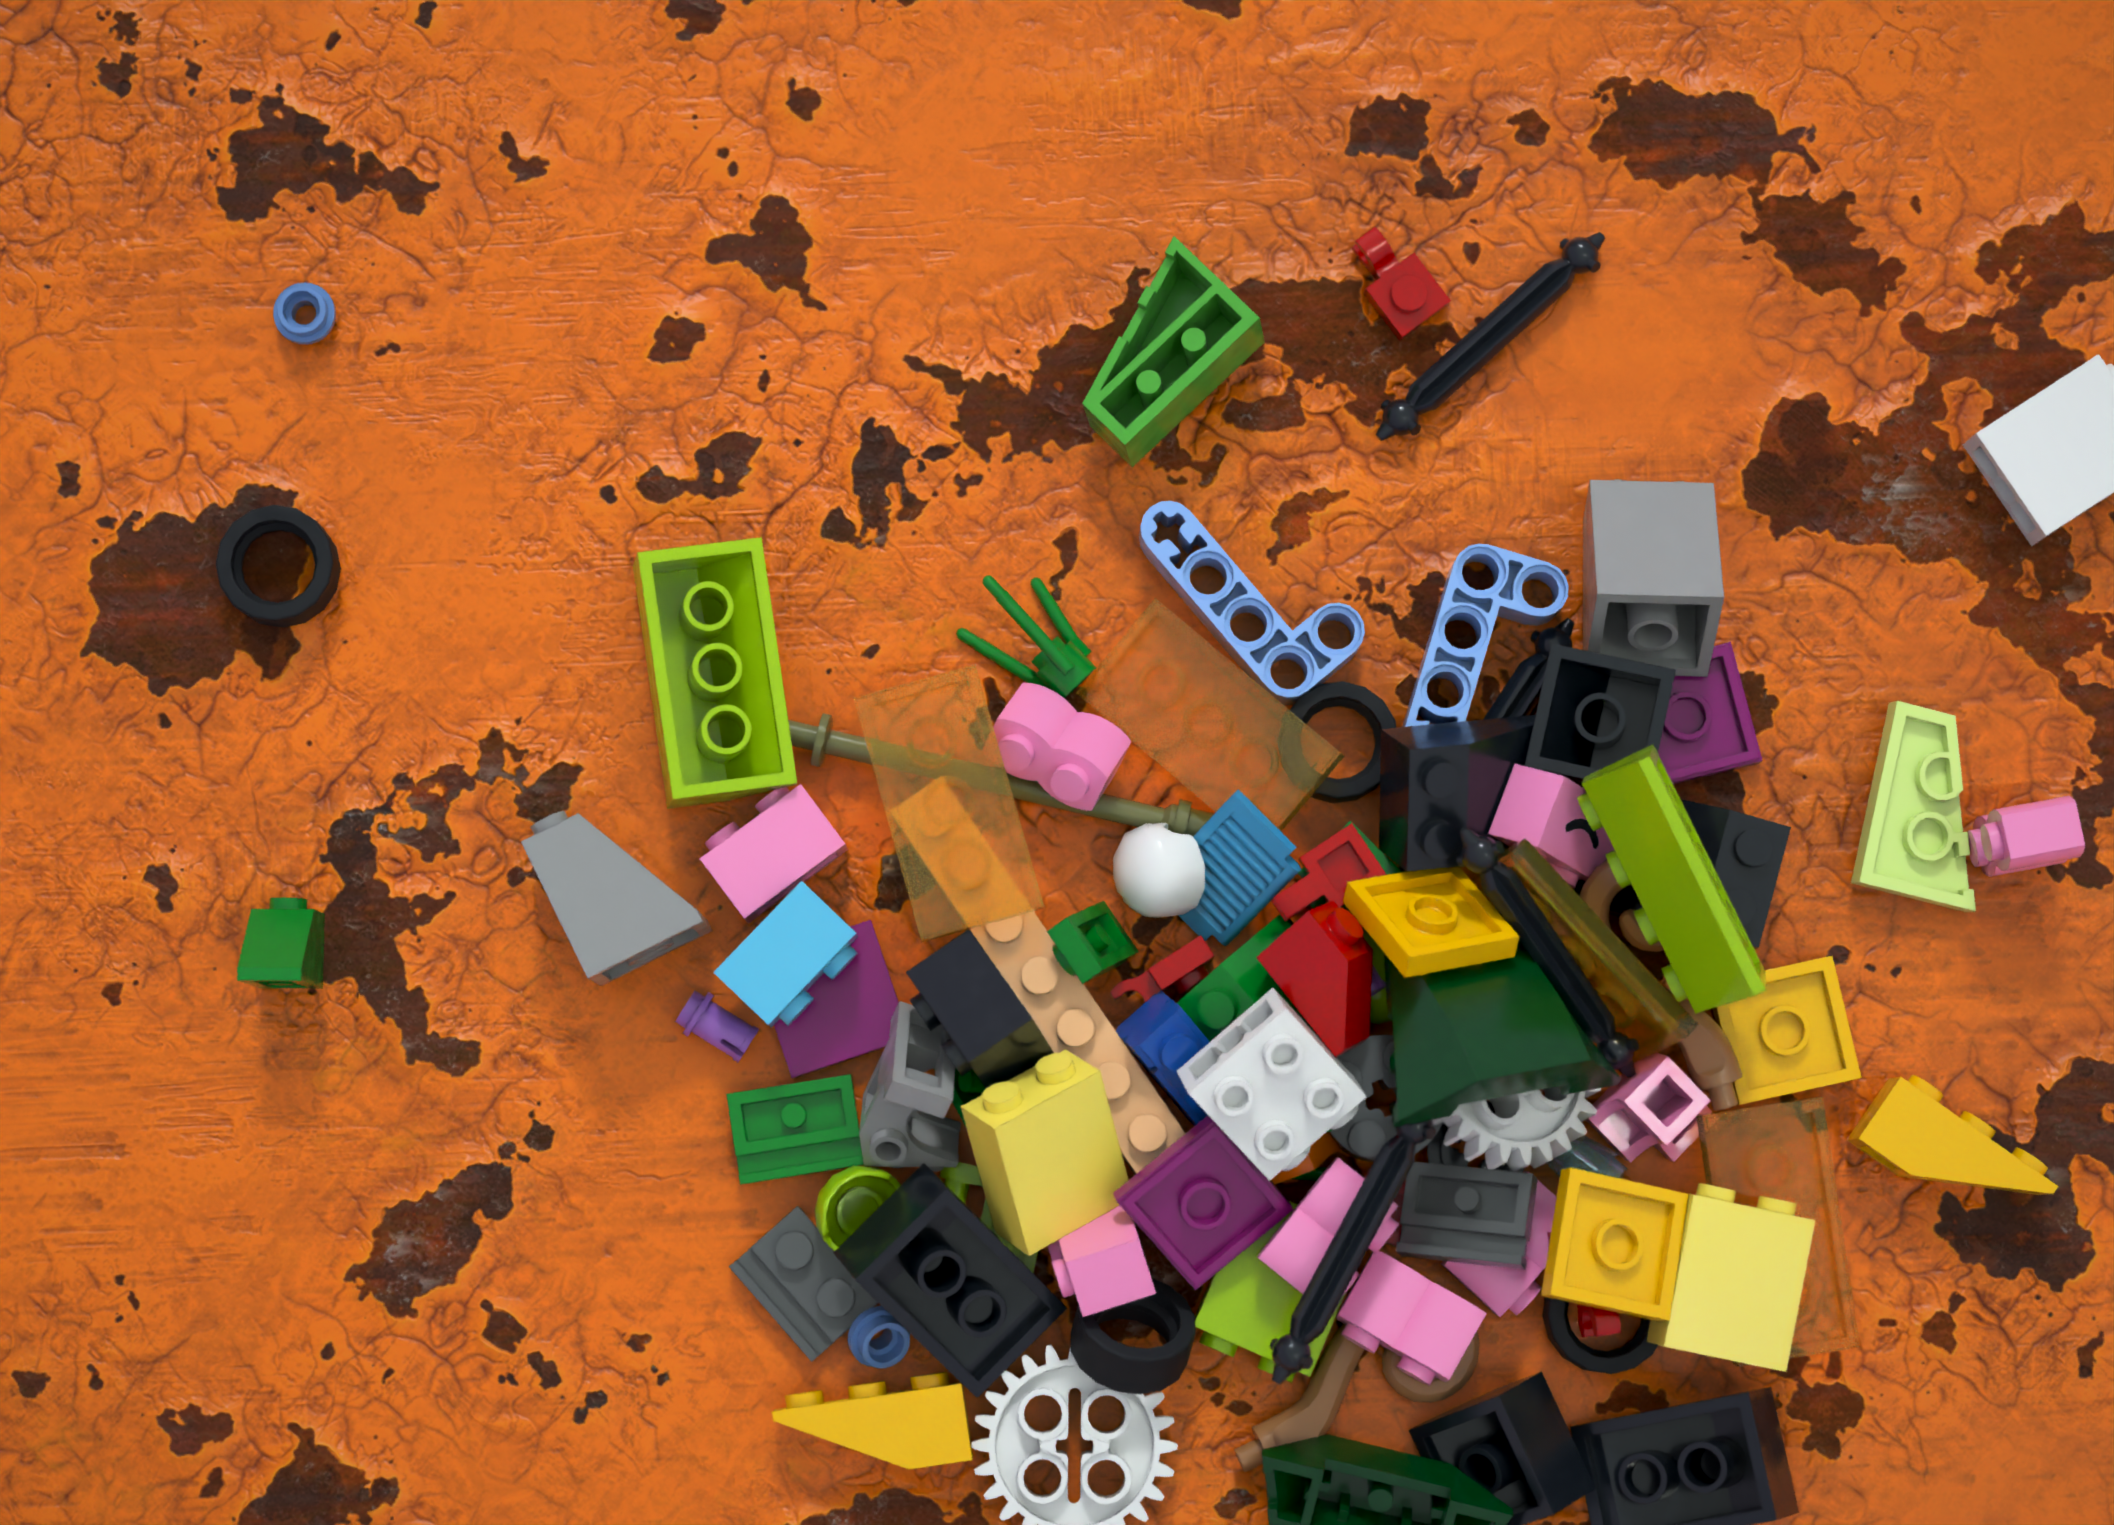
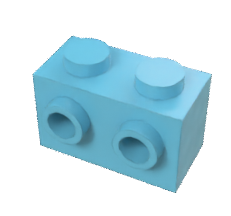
M801 880L713 973L771 1028L779 1019L789 1026L814 1000L807 990L822 974L825 973L833 980L858 954L850 946L858 938V935Z

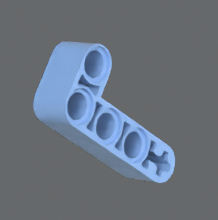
M1162 501L1151 506L1143 515L1139 541L1144 555L1261 693L1271 702L1283 706L1294 705L1300 696L1323 684L1357 653L1365 634L1364 622L1359 613L1351 606L1342 603L1327 604L1315 611L1292 631L1210 533L1184 505L1174 501ZM1158 522H1161L1167 528L1175 523L1180 526L1177 540L1187 554L1191 552L1194 545L1200 547L1199 550L1188 556L1180 569H1177L1174 565L1179 563L1181 552L1173 542L1166 539L1161 543H1157L1154 540L1156 538V524ZM1202 566L1216 568L1222 574L1225 585L1215 594L1206 595L1198 592L1190 582V575L1195 569ZM1240 613L1254 614L1262 621L1264 634L1255 641H1242L1234 636L1230 627V621ZM1331 620L1342 622L1351 633V643L1343 649H1331L1325 646L1318 636V627L1322 623ZM1285 659L1295 661L1304 672V682L1294 689L1279 687L1271 677L1270 668L1274 663Z
M1474 544L1460 552L1447 575L1402 727L1429 725V722L1432 724L1466 721L1497 616L1533 626L1549 622L1561 610L1568 598L1569 585L1563 572L1549 562L1489 544ZM1471 562L1485 564L1492 571L1494 577L1493 586L1485 590H1475L1469 587L1463 579V566ZM1529 580H1540L1546 583L1553 595L1552 604L1545 608H1535L1529 605L1523 598L1522 584ZM1454 620H1463L1469 623L1475 630L1476 644L1467 649H1458L1452 646L1446 639L1444 633L1445 625ZM1437 678L1451 681L1459 693L1458 703L1450 708H1440L1434 705L1428 698L1427 684ZM1417 715L1426 721H1417Z

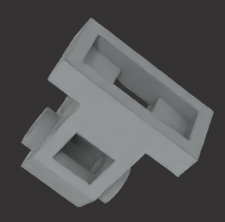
M899 1001L891 1018L889 1040L863 1093L859 1131L864 1166L891 1168L920 1167L925 1163L932 1171L938 1172L944 1167H956L959 1158L958 1144L961 1122L945 1117L953 1101L955 1066L941 1047V1044L947 1041L950 1036L942 1025L930 1031L914 1006ZM935 1068V1076L924 1073Z

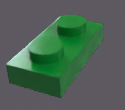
M1105 901L1066 917L1047 931L1055 943L1052 949L1057 961L1068 974L1072 976L1077 975L1082 984L1116 968L1139 952Z

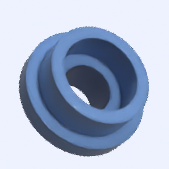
M297 283L287 287L278 296L273 309V317L276 327L285 338L297 344L308 345L319 342L330 333L336 320V308L332 298L320 286L312 283ZM306 305L315 307L316 316L311 323L302 325L296 322L295 316L299 308Z
M882 1306L872 1307L861 1313L852 1323L848 1333V1346L854 1357L860 1363L875 1368H888L897 1364L906 1355L910 1345V1333ZM884 1329L880 1337L871 1340L877 1332Z

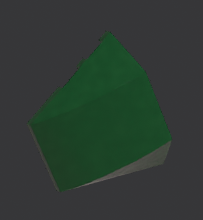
M1519 942L1515 957L1406 978L1384 953L1387 1018L1391 1019L1393 1023L1394 1052L1390 1056V1072L1395 1073L1397 1103L1393 1107L1394 1127L1450 1117L1460 1104L1559 1086L1562 1095L1618 1085L1622 1080L1576 1022L1539 965L1534 962L1530 954L1523 949Z
M1328 1434L1262 1449L1269 1525H1507L1513 1516V1509L1450 1463Z

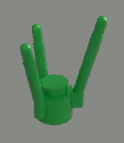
M987 575L982 581L986 589L996 598V601L1042 650L1031 661L1039 669L1038 672L1033 671L965 628L958 629L956 633L959 640L1026 683L1038 684L1049 688L1063 698L1071 694L1097 668L1087 658L1092 651L1076 635L1055 599L1038 577L1031 580V587L1064 642L1059 636L1051 640L992 576Z

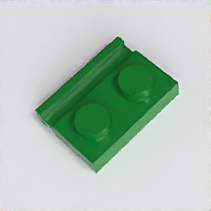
M851 1074L726 1094L740 1185L844 1169L853 1165H864L859 1136L860 1125Z

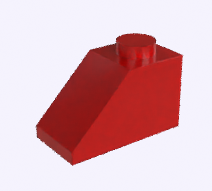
M1332 900L1307 911L1256 958L1336 1058L1361 1045L1369 1038L1373 949L1363 938L1362 926L1354 915L1348 910L1339 907Z

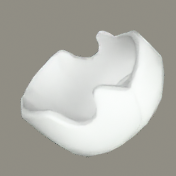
M1146 823L1124 834L1113 857V879L1117 892L1122 896L1123 901L1135 912L1153 918L1183 915L1198 906L1205 889V864L1198 843L1193 836L1174 833L1168 830L1167 823Z

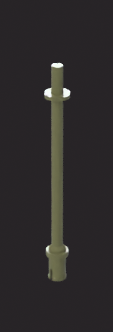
M822 714L819 726L788 720L792 746L813 751L811 765L817 767L822 765L826 754L934 780L943 777L947 783L1134 827H1139L1146 823H1167L1168 830L1194 836L1214 815V813L1191 808V801L1182 799L1179 800L1178 805L1171 804L1166 808L1107 794H1102L1092 811L1076 809L1052 797L1037 781L1021 779L1000 769L832 730L833 718L829 714Z

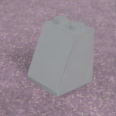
M1619 479L1589 480L1583 517V650L1676 669L1675 676L1708 677L1724 601L1714 483L1625 481Z
M565 811L549 815L530 827L534 834L533 836L521 841L587 978L599 986H603L712 931L708 920L696 908L579 813L572 817H568Z

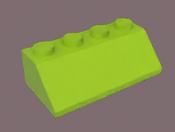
M762 537L637 552L633 571L667 809L730 801L796 785L797 776Z
M1654 744L1585 776L1582 785L1586 793L1577 797L1579 805L1593 831L1604 827L1614 848L1613 851L1605 854L1608 864L1621 888L1632 884L1643 906L1634 911L1635 918L1648 944L1651 946L1660 941L1671 963L1663 967L1662 972L1676 1001L1679 1003L1688 999L1694 1012L1699 1013L1766 991V971Z

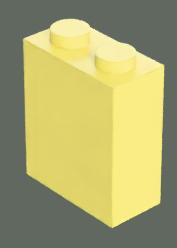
M1065 1049L1060 1053H1053L1041 1058L1034 1067L1008 1081L989 1086L982 1095L960 1106L995 1233L1026 1255L1031 1256L1119 1206L1113 1193L1128 1181V1176L1101 1072L1094 1066Z
M1698 1183L1696 1195L1689 1194L1670 1321L1659 1322L1650 1320L1646 1342L1786 1372L1815 1220L1794 1216L1796 1203L1759 1196L1757 1208L1734 1203L1735 1190Z

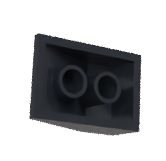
M1536 715L1381 729L1379 849L1405 871L1409 872L1459 866L1457 856L1461 854L1463 847L1459 831L1465 826L1478 835L1488 836L1495 842H1498L1499 840L1489 835L1488 832L1514 764L1525 766ZM1502 842V844L1504 845V853L1508 852L1510 846Z
M1681 799L1754 949L1759 948L1791 827L1733 810ZM1578 879L1576 887L1570 888L1567 898L1568 903L1578 905L1579 895L1586 881ZM1632 885L1620 890L1613 898L1609 910L1610 915L1620 917L1625 910H1637L1643 907Z
M925 1163L833 1252L855 1281L977 1398L1067 1309L1054 1293Z
M1771 1387L1570 1427L1572 1438L1596 1488L1585 1495L1591 1525H1753L1779 1520L1799 1513Z

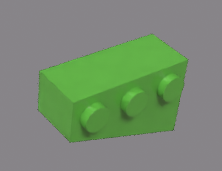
M1173 236L1165 251L1166 257L1150 287L1146 286L1138 300V309L1122 337H1118L1082 403L1090 427L1131 467L1135 466L1265 343L1260 317L1175 236Z

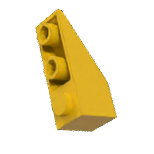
M1911 1075L1908 1081L1902 1077L1888 1079L1847 1139L1848 1142L1899 1177L2035 1195L2054 1194L2058 1188L2056 1184L2044 1177L2048 1167L2039 1159L2017 1147L2011 1154L1991 1140L1996 1133L1991 1126L1966 1111H1963L1960 1117L1955 1115L1939 1103L1944 1095L1930 1083L1915 1075Z
M948 1372L910 1377L912 1389L888 1393L885 1381L847 1386L849 1398L824 1402L822 1390L785 1395L786 1408L772 1411L773 1421L909 1470L971 1461L973 1459L963 1384L961 1382L949 1384Z

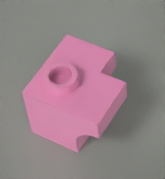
M1646 1049L1633 1062L1636 1071L1635 1075L1628 1078L1622 1074L1620 1076L1622 1080L1618 1085L1610 1086L1593 1103V1106L1597 1109L1596 1115L1586 1119V1121L1628 1162H1632L1638 1155L1653 1145L1666 1159L1674 1162L1717 1116L1707 1106L1711 1100L1668 1056Z

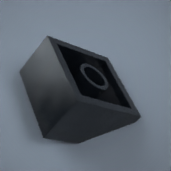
M1551 643L1525 766L1562 775L1582 785L1585 776L1654 744L1658 752L1676 669Z
M969 929L906 972L919 991L917 995L910 999V1002L930 1031L942 1025L950 1036L947 1041L941 1044V1047L961 1076L973 1070L984 1087L988 1088L995 1083L1008 1081L1034 1067L1041 1058L1054 1053L1031 1015Z
M1542 1372L1490 1391L1409 1430L1421 1457L1452 1464L1513 1509V1516L1507 1525H1525L1554 1515L1596 1489Z

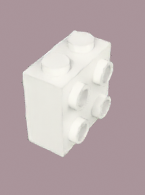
M1274 988L1269 990L1177 1070L1187 1093L1269 1181L1281 1171H1289L1298 1166L1308 1155L1310 1146L1329 1129H1338L1348 1123L1356 1114L1359 1104L1367 1097L1354 1075L1337 1057L1335 1058L1324 1042Z

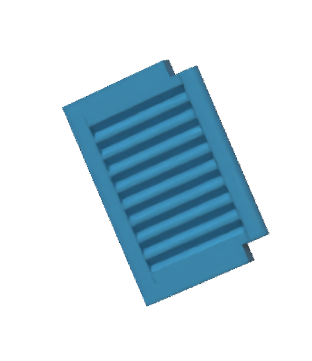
M1239 789L1193 836L1198 843L1205 864V889L1196 908L1183 915H1178L1198 936L1201 935L1205 941L1213 935L1224 946H1228L1266 907L1273 897L1301 871L1300 865L1290 856L1297 847Z

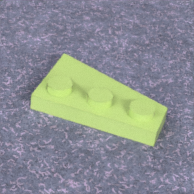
M1894 701L1888 704L1851 883L1963 912H1975L1974 889H1969L1966 856L1970 855L1968 832H1963L1959 794L1963 791L1955 715L1901 701Z

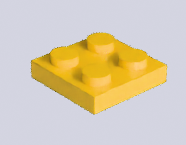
M1459 866L1406 871L1347 882L1343 903L1405 978L1515 957L1520 936Z
M1833 956L1765 970L1766 991L1749 998L1712 1008L1715 1021L1728 1037L1743 1075L1740 1079L1732 1082L1738 1100L1737 1105L1861 1078Z
M1571 1167L1561 1169L1541 1296L1659 1322L1670 1321L1689 1194Z

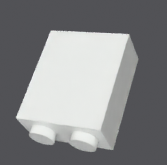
M2099 354L1992 422L1963 444V447L2031 546L2114 493V365H2106Z

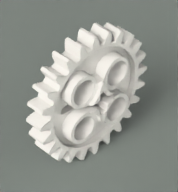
M1559 1086L1543 1089L1545 1096L1542 1095L1540 1090L1488 1099L1495 1109V1114L1489 1109L1486 1100L1460 1104L1450 1117L1434 1119L1433 1126L1444 1122L1449 1127L1443 1142L1446 1146L1460 1139L1466 1142L1464 1159L1467 1161L1485 1152L1487 1169H1495L1507 1163L1512 1172H1517L1529 1165L1535 1169L1571 1150L1570 1142L1587 1133L1582 1121L1596 1115L1597 1109L1586 1098L1601 1091V1088L1562 1095Z
M1051 1344L1046 1345V1364L1038 1366L1030 1356L1024 1354L1022 1356V1363L1026 1374L1018 1378L1013 1373L1005 1370L1001 1376L1009 1388L1006 1394L1003 1395L996 1391L987 1390L984 1395L997 1408L995 1414H978L975 1417V1421L990 1430L989 1437L979 1438L971 1443V1448L988 1452L990 1459L974 1468L975 1475H994L996 1480L984 1493L985 1499H994L1004 1495L1007 1503L1003 1507L999 1518L1004 1521L1019 1512L1024 1516L1022 1525H1125L1123 1518L1129 1513L1137 1519L1146 1522L1149 1518L1140 1503L1144 1496L1158 1501H1162L1165 1497L1159 1488L1152 1483L1155 1476L1171 1477L1174 1475V1470L1159 1461L1160 1454L1177 1450L1176 1442L1161 1439L1159 1431L1174 1423V1418L1167 1415L1155 1416L1152 1410L1165 1398L1163 1392H1155L1144 1396L1143 1394L1117 1392L1098 1384L1079 1368L1071 1353V1346L1068 1359L1060 1360ZM1072 1388H1077L1081 1392L1080 1431L1082 1438L1092 1440L1093 1442L1092 1450L1083 1451L1080 1456V1499L1075 1503L1070 1502L1068 1499L1067 1453L1062 1450H1056V1441L1067 1439L1068 1394ZM1105 1395L1113 1396L1120 1400L1125 1412L1120 1426L1107 1432L1096 1429L1088 1420V1409L1091 1403L1098 1397ZM1035 1396H1051L1057 1400L1061 1407L1060 1421L1050 1430H1035L1029 1426L1025 1419V1406ZM1041 1459L1053 1462L1061 1473L1060 1484L1056 1490L1045 1495L1035 1494L1028 1489L1024 1481V1472L1028 1465ZM1098 1461H1114L1121 1466L1124 1472L1123 1484L1113 1494H1097L1088 1484V1472Z

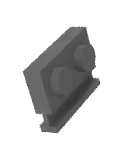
M1414 1162L1406 1177L1400 1219L1402 1229L1400 1242H1397L1396 1252L1404 1257L1526 1270L1527 1260L1525 1255L1527 1241H1530L1538 1179L1532 1173Z
M797 1206L750 1247L747 1252L733 1262L729 1268L812 1362L848 1331L854 1320L861 1313L875 1307L878 1302L855 1281L835 1256L834 1251L823 1241L816 1225Z

